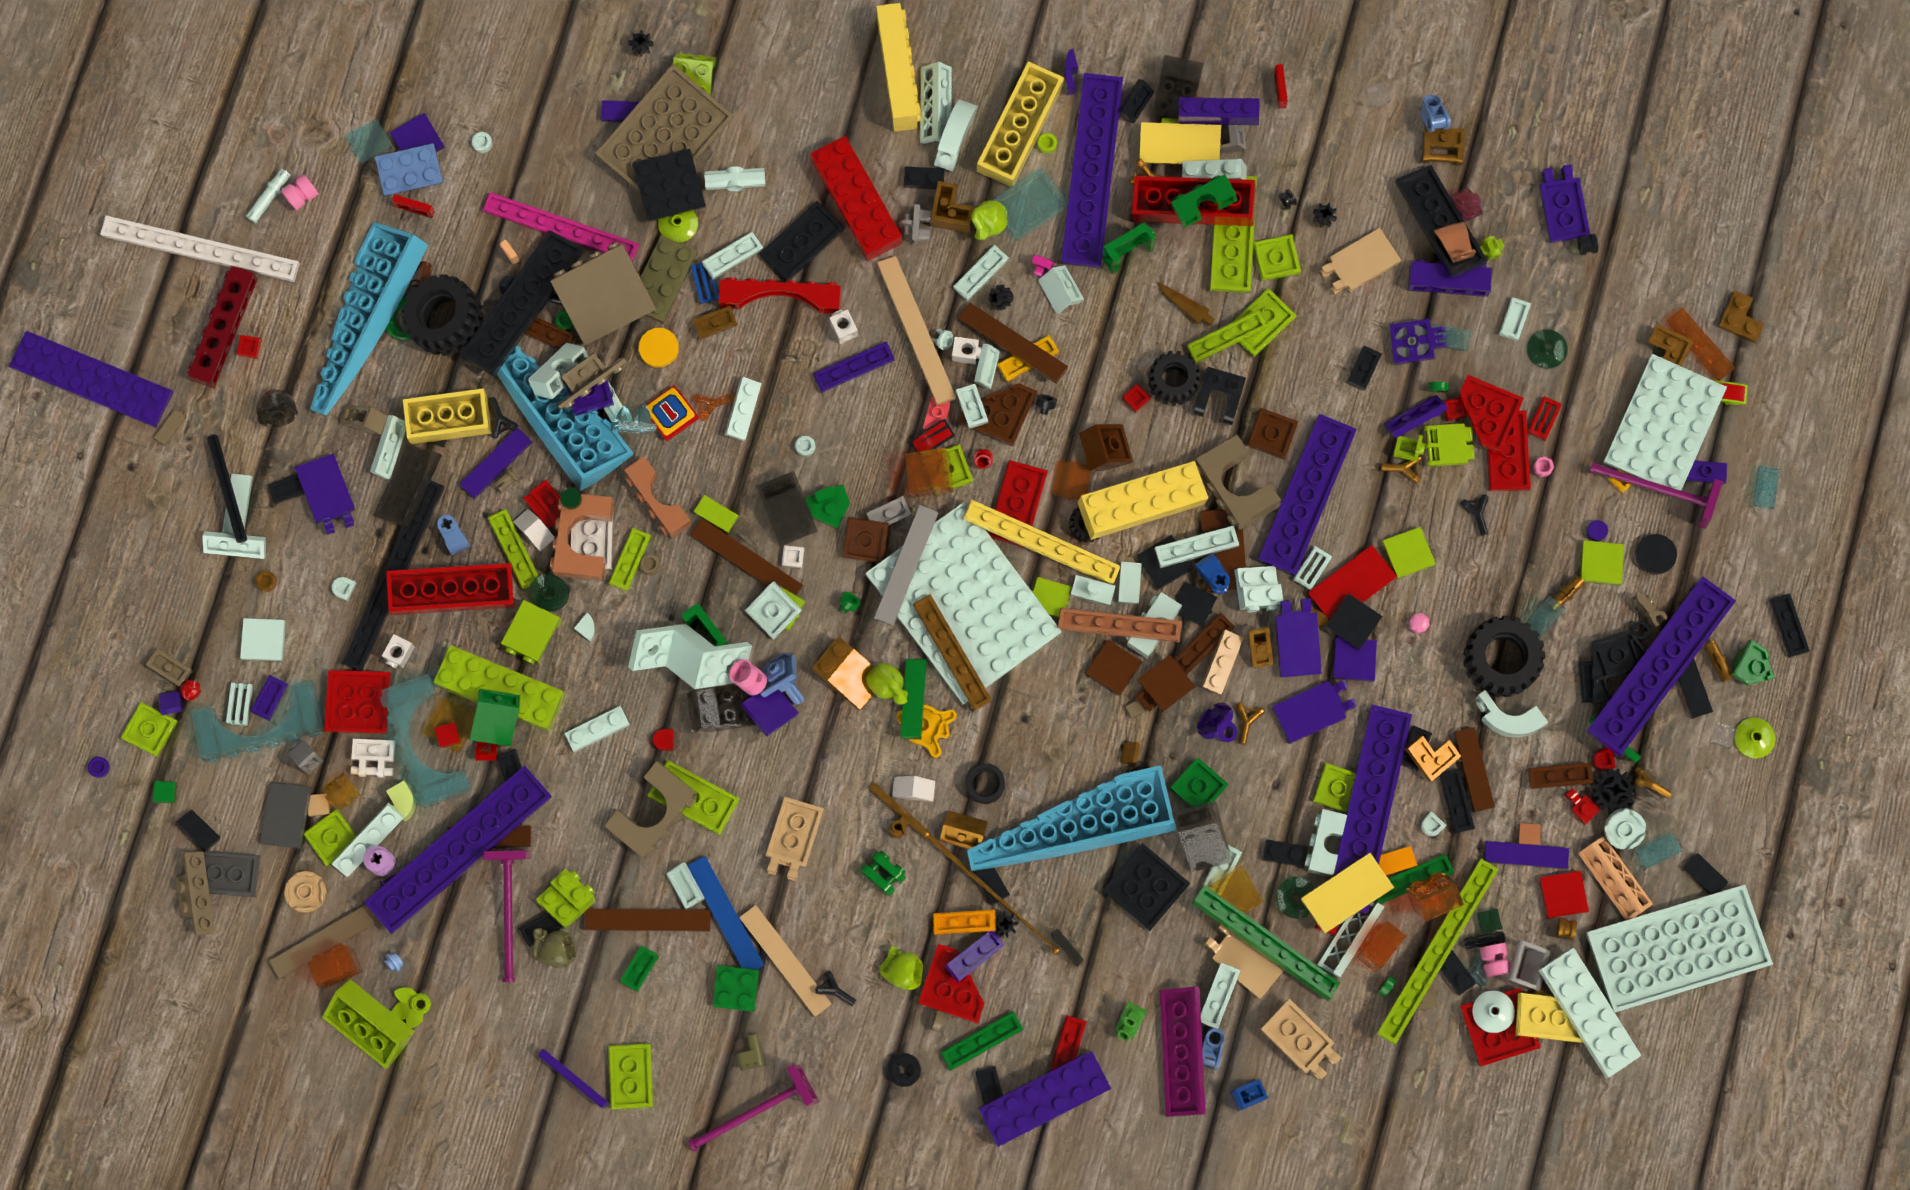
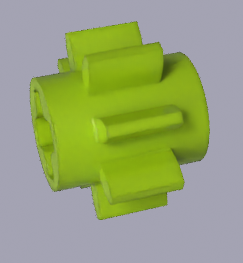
M1495 236L1485 238L1481 241L1482 246H1480L1489 261L1502 256L1501 251L1505 247L1502 240H1497Z

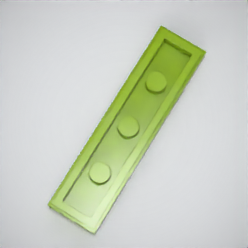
M1257 310L1186 346L1195 360V364L1268 329V326L1260 310Z
M504 509L488 517L522 589H527L541 582L507 510Z

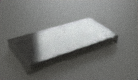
M406 443L373 516L409 529L442 455L438 452Z

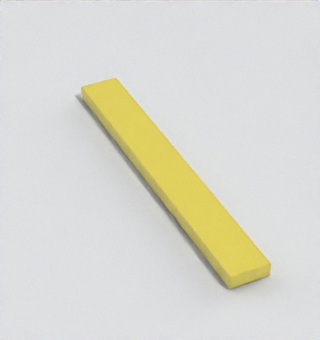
M971 500L963 518L965 521L1107 584H1114L1121 567L974 500Z

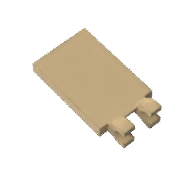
M1378 228L1330 256L1328 259L1330 263L1324 265L1320 273L1323 278L1334 272L1337 274L1340 280L1334 282L1331 287L1332 292L1336 295L1345 288L1352 292L1401 263V259L1382 230Z
M784 797L766 853V857L771 858L767 869L768 874L776 876L779 864L790 867L787 879L796 882L799 868L806 869L824 808Z
M1220 925L1217 929L1226 936L1222 942L1218 944L1210 937L1204 944L1215 953L1211 959L1218 965L1222 962L1240 969L1237 981L1260 1000L1284 969L1223 925Z
M1287 999L1260 1028L1304 1074L1310 1070L1317 1079H1322L1327 1074L1318 1065L1324 1057L1331 1064H1336L1341 1059L1331 1049L1334 1042L1291 999Z

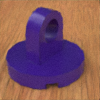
M1224 702L1214 705L1215 708L1206 710L1197 723V728L1199 729L1197 732L1204 739L1216 737L1221 742H1232L1237 735L1236 726L1231 722L1233 710ZM1226 728H1228L1229 731L1227 737H1225L1224 730Z

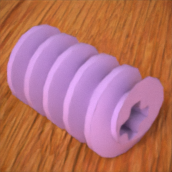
M382 846L371 847L364 854V865L377 876L390 875L396 867L395 857Z

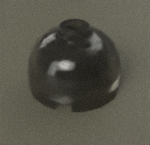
M272 389L258 398L256 404L258 422L268 427L267 424H273L274 427L288 425L295 420L294 416L298 414L293 397L282 390Z

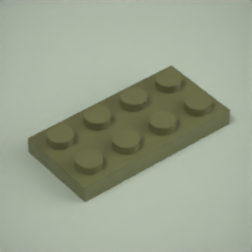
M660 236L641 275L648 293L657 305L656 310L645 316L664 324L698 254L696 250Z

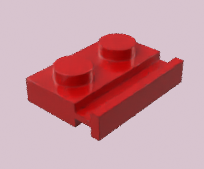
M544 480L527 496H524L523 499L550 530L556 524V519L560 518L561 510L558 509V504L561 497L548 481Z

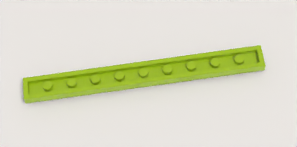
M1480 859L1379 1029L1378 1036L1396 1045L1499 870L1497 867Z

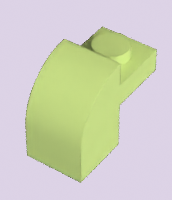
M402 781L386 792L394 804L393 807L404 815L403 820L406 822L415 812L416 799L408 783Z

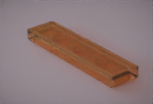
M1683 308L1667 319L1666 322L1676 333L1693 340L1690 350L1718 381H1721L1735 369L1734 365Z

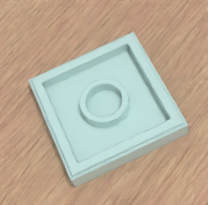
M774 581L745 610L772 639H775L802 611Z
M244 618L240 659L283 661L286 621Z

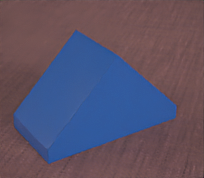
M1260 1079L1230 1092L1238 1111L1268 1099Z

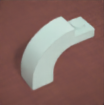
M960 99L957 101L942 134L934 165L953 172L963 140L973 123L978 106Z
M1486 690L1476 697V705L1482 712H1486L1481 721L1497 734L1506 737H1524L1537 732L1548 724V721L1537 706L1525 714L1510 716L1503 713L1496 706Z

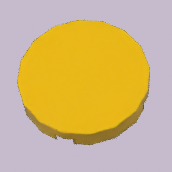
M653 328L641 337L639 353L647 365L654 368H664L676 360L679 353V343L671 331L664 328Z

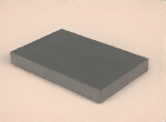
M271 782L260 844L301 849L312 791L311 787Z
M206 851L204 859L209 894L256 898L261 856Z

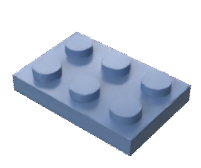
M434 143L375 157L384 196L443 183Z

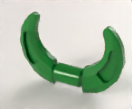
M402 297L386 326L387 332L398 340L411 339L407 333L402 332L397 324H395L396 313L399 312L403 305H406V297Z

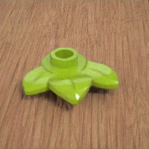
M408 987L395 990L394 994L400 1002L395 1005L391 1012L401 1020L406 1019V1024L409 1027L415 1028L419 1026L424 1014L431 1008L430 998L426 994H417L412 988ZM419 1000L424 1001L422 1008L417 1006Z

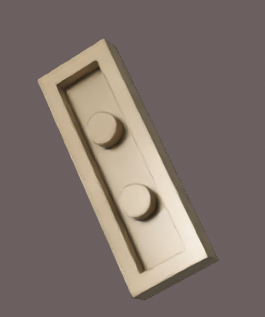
M1227 630L1222 631L1201 685L1202 688L1222 695L1243 637Z

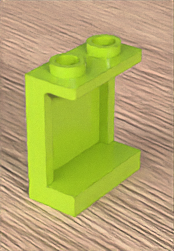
M523 600L501 642L505 648L504 651L512 656L516 654L523 656L522 660L531 665L534 663L540 664L541 657L556 628L560 627L562 620L560 617Z

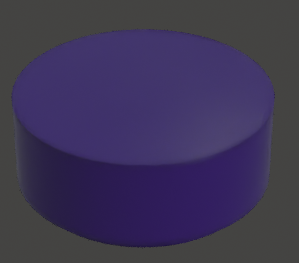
M1595 520L1587 527V535L1593 541H1602L1608 534V527L1603 521Z
M95 757L90 760L88 771L96 778H103L108 775L110 764L103 757Z

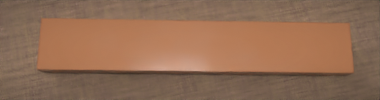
M1061 608L1058 629L1180 643L1183 623L1178 620Z

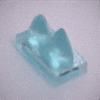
M642 404L638 409L635 422L632 420L630 411L624 406L618 412L616 421L611 423V431L650 434L656 432V424H652L650 412L645 404Z

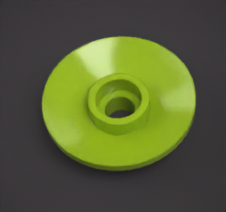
M690 211L658 220V228L663 237L677 243H683L690 240L697 232L698 219L695 212ZM680 219L681 223L675 224L674 220Z
M1745 719L1735 729V745L1739 752L1746 757L1753 759L1762 758L1768 755L1774 748L1776 741L1775 732L1771 725L1763 719ZM1754 733L1760 736L1759 740L1753 738Z

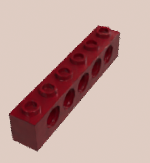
M231 266L230 271L225 273L224 286L217 293L216 306L210 311V321L208 326H205L202 331V341L196 346L194 361L189 364L187 369L188 377L192 382L215 389L258 280L253 272ZM234 287H240L237 293H231ZM227 305H233L230 311H224ZM225 323V327L222 330H217L219 324ZM212 342H218L217 347L210 348ZM205 360H211L209 366L202 367Z

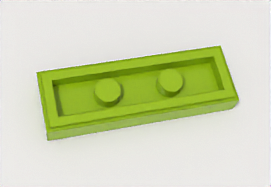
M632 528L610 578L609 585L627 592L629 591L639 568L640 560L644 556L652 537L650 534Z

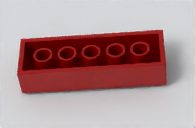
M843 136L810 153L814 168L867 262L901 245L902 235L847 137Z
M1135 176L1132 206L1133 221L1181 224L1172 209L1171 202L1174 201L1176 196L1180 194L1185 195L1191 192L1194 187L1209 183L1212 178ZM1228 179L1236 193L1237 201L1221 210L1218 209L1214 202L1209 200L1203 201L1198 206L1201 220L1194 224L1254 226L1255 180Z
M511 563L386 571L390 616L514 608Z

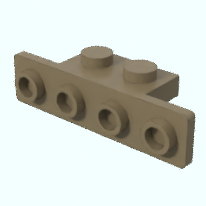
M593 352L561 375V378L572 393L558 402L556 406L559 409L569 408L575 403L574 399L578 396L582 398L591 392L590 388L595 384L599 386L608 379L606 376L614 372L616 374L624 368L623 364L627 361L621 357L605 368Z
M202 851L186 852L183 854L185 874L176 878L179 912L182 919L192 918L194 935L215 933L204 853Z

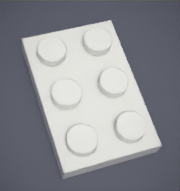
M613 517L612 522L591 519L578 522L571 529V549L582 555L604 557L606 560L605 570H612Z

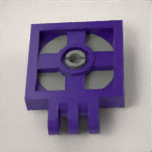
M1430 318L1389 324L1395 365L1435 359L1434 349L1448 347L1447 342L1439 343V341L1447 339L1446 334L1438 335V333L1446 331L1445 327L1431 328Z

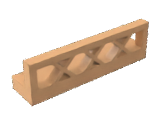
M1602 836L1578 853L1625 920L1636 917L1653 905L1605 836ZM1598 844H1601L1603 846L1605 852H1603V850ZM1637 897H1639V898L1641 899V901L1643 902L1644 906L1641 905V903L1639 902V900H1638Z

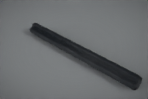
M214 434L208 436L207 441L235 540L237 543L246 542L247 536L218 436Z

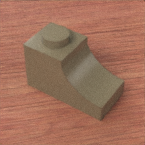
M346 405L340 424L369 434L382 435L388 416L372 407Z

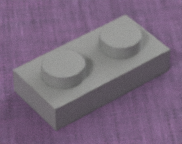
M900 496L866 512L869 520L887 522L890 525L911 515V512L904 497Z

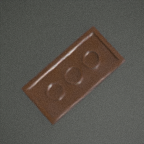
M1201 511L1202 534L1232 526L1227 519L1228 514L1226 511ZM1234 526L1239 547L1214 553L1230 577L1227 591L1237 590L1234 570L1246 568L1243 529L1238 531L1236 526ZM1217 580L1216 584H1222L1223 586L1224 581L1220 582L1219 580ZM1205 581L1206 592H1213L1210 586Z

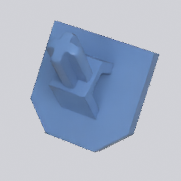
M783 652L767 662L762 670L767 677V683L760 694L765 698L779 689L781 692L785 691L795 705L802 703L805 697L795 685L797 681L795 679L797 678L796 657L793 654Z

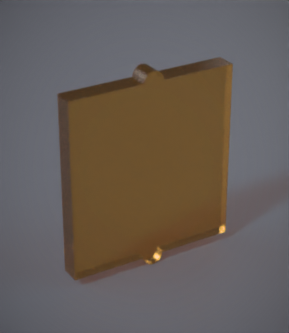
M1058 461L1053 496L1066 497L1068 500H1071L1072 498L1079 499L1082 495L1087 494L1091 473L1089 466L1078 464L1076 461L1073 463Z

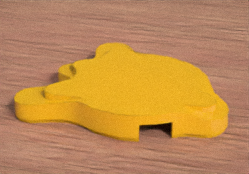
M924 705L921 740H908L915 745L926 748L931 757H940L941 748L938 739L949 738L948 725L956 720V711L951 709L939 711L931 706ZM902 710L898 711L896 719L900 724L902 721Z

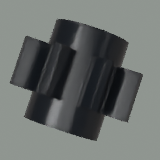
M642 30L637 34L632 33L633 40L628 41L629 46H633L631 49L632 53L637 52L640 54V57L645 53L650 54L649 47L654 46L653 41H649L651 39L650 33L645 35Z
M1319 203V210L1314 209L1312 213L1316 215L1313 222H1318L1320 228L1325 225L1330 228L1331 221L1336 222L1337 217L1333 215L1337 209H1332L1330 203L1327 205ZM1323 213L1327 214L1326 218L1322 217Z
M996 285V288H991L988 299L992 307H997V310H1005L1006 306H1011L1013 293L1010 287L1005 288V285Z
M1003 911V917L999 918L996 916L998 921L996 928L999 930L998 936L1003 933L1008 938V933L1016 934L1013 926L1019 925V922H1013L1014 914L1009 917ZM1003 920L1011 923L1008 930H1004V927L1000 926V924H1003Z

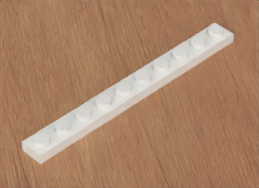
M110 216L105 217L100 233L102 237L223 266H235L253 273L295 282L300 265L299 261Z

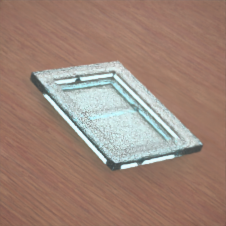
M1040 168L993 200L1005 206L1007 210V228L1017 241L1068 207V202L1043 168Z

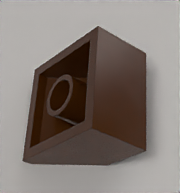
M1096 424L1079 433L1090 471H1105L1133 463L1122 424Z

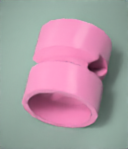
M304 174L294 180V185L288 184L280 190L296 211L305 205V200L311 201L319 195Z
M746 659L735 662L729 671L730 680L748 695H757L766 686V675Z
M1506 943L1479 948L1481 959L1486 963L1483 966L1486 978L1509 973L1511 963L1510 960L1506 959L1509 955Z

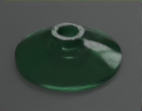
M1549 329L1540 330L1533 334L1527 345V353L1530 360L1538 367L1545 369L1559 366L1565 360L1568 352L1567 343L1563 336ZM1550 344L1552 349H1546L1545 345Z
M544 574L536 577L530 583L528 595L533 605L549 612L557 611L568 602L569 588L561 578L551 574Z
M1292 877L1282 882L1276 893V902L1280 911L1294 919H1301L1310 915L1301 898L1315 890L1314 885L1301 877ZM1294 895H1298L1300 897V901L1294 902L1292 900V897Z

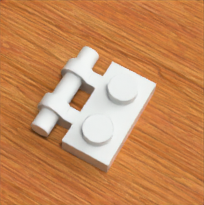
M353 739L351 759L359 761V766H351V774L359 775V777L377 775L378 778L393 776V768H385L386 762H394L395 741ZM367 761H378V767H367Z

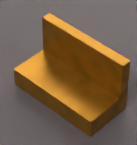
M948 810L939 841L971 849L982 843L988 821Z

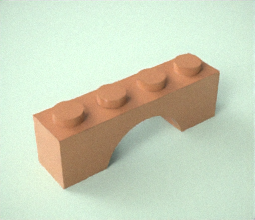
M645 456L624 469L627 475L624 479L630 487L634 486L637 489L636 496L641 503L646 502L650 507L647 511L653 519L657 518L660 521L659 528L665 536L669 534L673 539L692 525L691 520L679 504L672 506L664 505L653 497L652 487L657 474Z

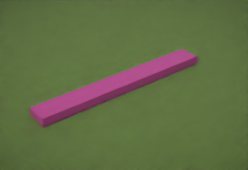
M489 192L482 209L484 213L545 234L551 230L574 244L594 251H600L601 253L608 251L607 246L617 241L619 244L624 242V247L632 262L639 248V243Z

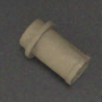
M512 467L510 469L507 468V472L494 482L502 493L515 480L518 481L517 478L520 476Z

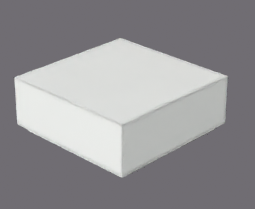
M784 545L782 567L802 569L804 547Z

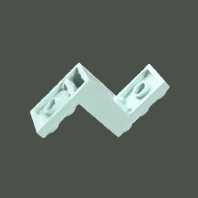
M687 624L636 630L628 668L636 671L666 666L694 689L733 684L729 677V671L738 660L746 659L749 661L752 645L748 642L713 646Z

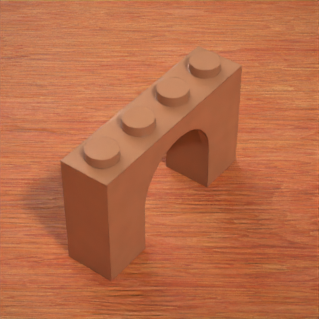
M581 494V505L573 510L565 508L560 498L558 509L561 510L560 518L556 519L558 536L557 538L554 537L553 540L555 557H551L550 569L553 570L552 572L555 576L604 581L605 558L576 553L570 548L568 539L571 529L580 521L591 519L612 522L613 498Z

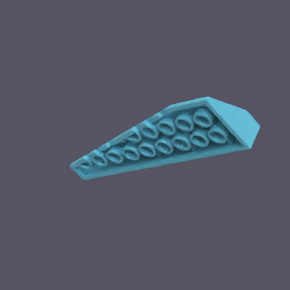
M373 222L354 261V264L358 266L355 273H351L349 278L351 285L349 291H345L343 298L345 299V305L339 311L331 338L334 342L332 348H328L326 357H328V362L321 371L322 382L317 385L310 408L312 411L325 416L329 413L359 372L384 332L428 247L427 243L415 235Z
M517 345L497 375L532 428L579 491L597 483L633 455L631 449L612 424L598 416L596 410L575 416L572 406L567 409H559L556 406L558 402L569 395L566 385L553 399L535 395L528 379L540 366L536 364V360L531 356H526Z
M1161 765L1120 774L1114 777L1113 780L1107 783L1104 782L1098 785L1097 788L1087 793L1084 792L1071 801H1066L1037 815L1036 818L1030 821L1027 820L1021 823L1020 826L1010 831L1007 830L1001 833L1002 835L994 839H989L967 850L971 871L1074 854L1176 831Z

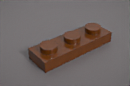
M1591 763L1528 769L1530 790L1593 784Z

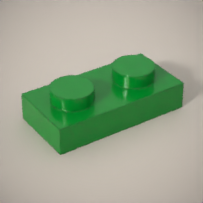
M641 945L620 982L639 992L660 956Z

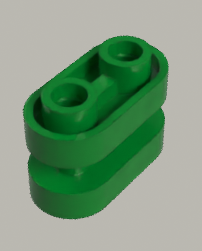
M882 850L879 853L874 851L870 856L874 862L870 866L864 863L859 868V871L890 897L895 891L891 885L895 881L901 884L906 879L904 875L906 871L898 864L895 866L889 862L890 857ZM879 868L889 875L886 880L876 873Z

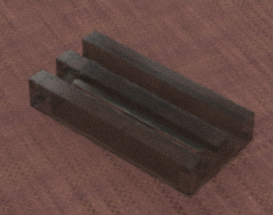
M1059 929L1051 933L1053 939L1078 968L1084 962L1081 955Z

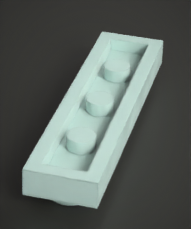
M1234 526L1157 546L1155 547V552L1160 568L1210 555L1211 553L1214 554L1239 547V542Z
M387 803L332 861V865L348 877L363 862L366 851L371 847L378 846L400 823L404 815Z

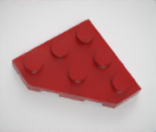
M1467 375L1459 396L1480 445L1500 454L1524 398Z
M938 943L918 1004L978 1024L984 1007V1001L970 973L957 983L944 967L960 954L959 951Z

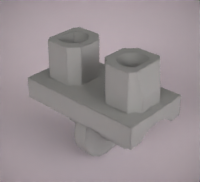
M914 204L913 220H911V214H905V220H900L898 225L904 228L905 235H909L910 229H913L912 245H918L919 241L930 240V228H919L920 222L931 223V210L920 209L919 204Z

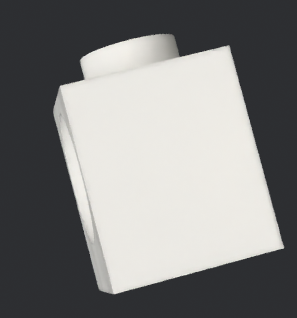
M848 309L845 311L838 310L832 314V317H829L832 329L840 344L858 337V330ZM840 322H846L848 323V326L844 329H841L838 327V324Z
M955 337L952 361L976 365V360L980 359L982 347H979V340ZM969 347L973 352L971 354H964L962 350Z
M393 634L382 657L386 660L385 663L395 669L397 666L404 668L415 647L411 642ZM396 649H402L401 656L394 658L393 652Z

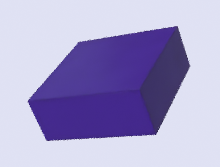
M180 691L159 694V705L162 715L182 711Z

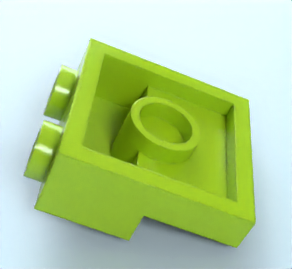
M566 868L550 882L551 886L536 899L537 903L565 930L596 902L593 895L595 891L587 883L583 886L579 882L581 879L574 870L569 872Z

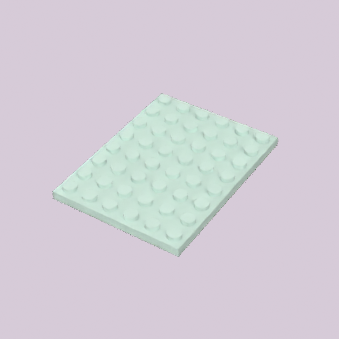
M965 502L934 523L897 616L962 705L967 703L968 700L914 609L913 603L931 594L985 688L989 687L1062 633L987 531L963 520L968 509ZM902 547L866 572V576L882 597Z

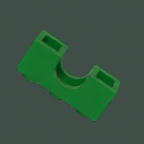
M1225 174L1215 176L1209 183L1203 186L1198 185L1191 192L1185 195L1180 194L1174 198V201L1171 202L1172 209L1183 229L1201 220L1198 206L1203 201L1209 200L1214 202L1219 210L1237 201L1236 193Z

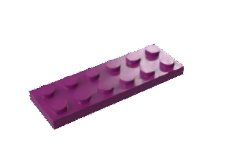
M1199 987L1160 990L1166 1117L1206 1115Z

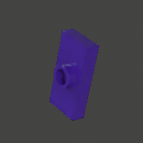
M1695 460L1686 481L1713 483L1715 479L1723 481L1722 484H1726L1727 463Z
M269 675L250 712L270 721L289 684Z

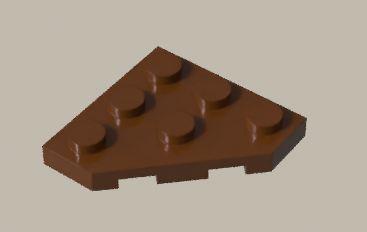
M1018 383L1010 388L986 395L981 398L988 418V423L971 429L1014 446L1037 395V390ZM962 411L957 423L968 427Z

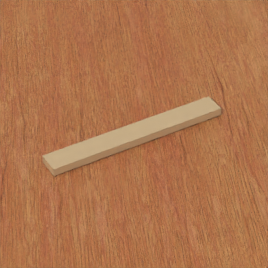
M894 256L877 262L879 271L936 405L939 406L955 400L956 396L897 257Z

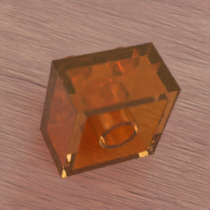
M946 448L905 454L909 492L913 498L954 492L949 452Z
M1434 873L1429 879L1416 881L1411 884V887L1406 888L1414 912L1425 921H1429L1464 905L1456 882L1445 873Z
M1387 920L1383 924L1379 922L1370 932L1372 938L1363 941L1357 950L1359 952L1357 958L1376 973L1382 969L1407 937Z
M339 944L332 947V951L327 954L321 952L311 957L312 960L307 963L317 986L326 989L363 972L353 948L348 945Z

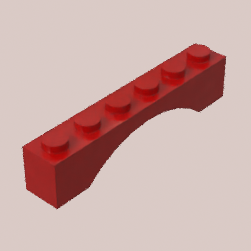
M726 277L725 280L720 279L718 303L720 308L730 306L731 309H741L757 299L769 296H785L801 300L812 306L819 313L833 314L840 310L841 285H837L834 282L817 284L814 281L797 283L794 280H787L784 283L777 282L774 279H767L764 282L753 278H746L743 281L733 277Z

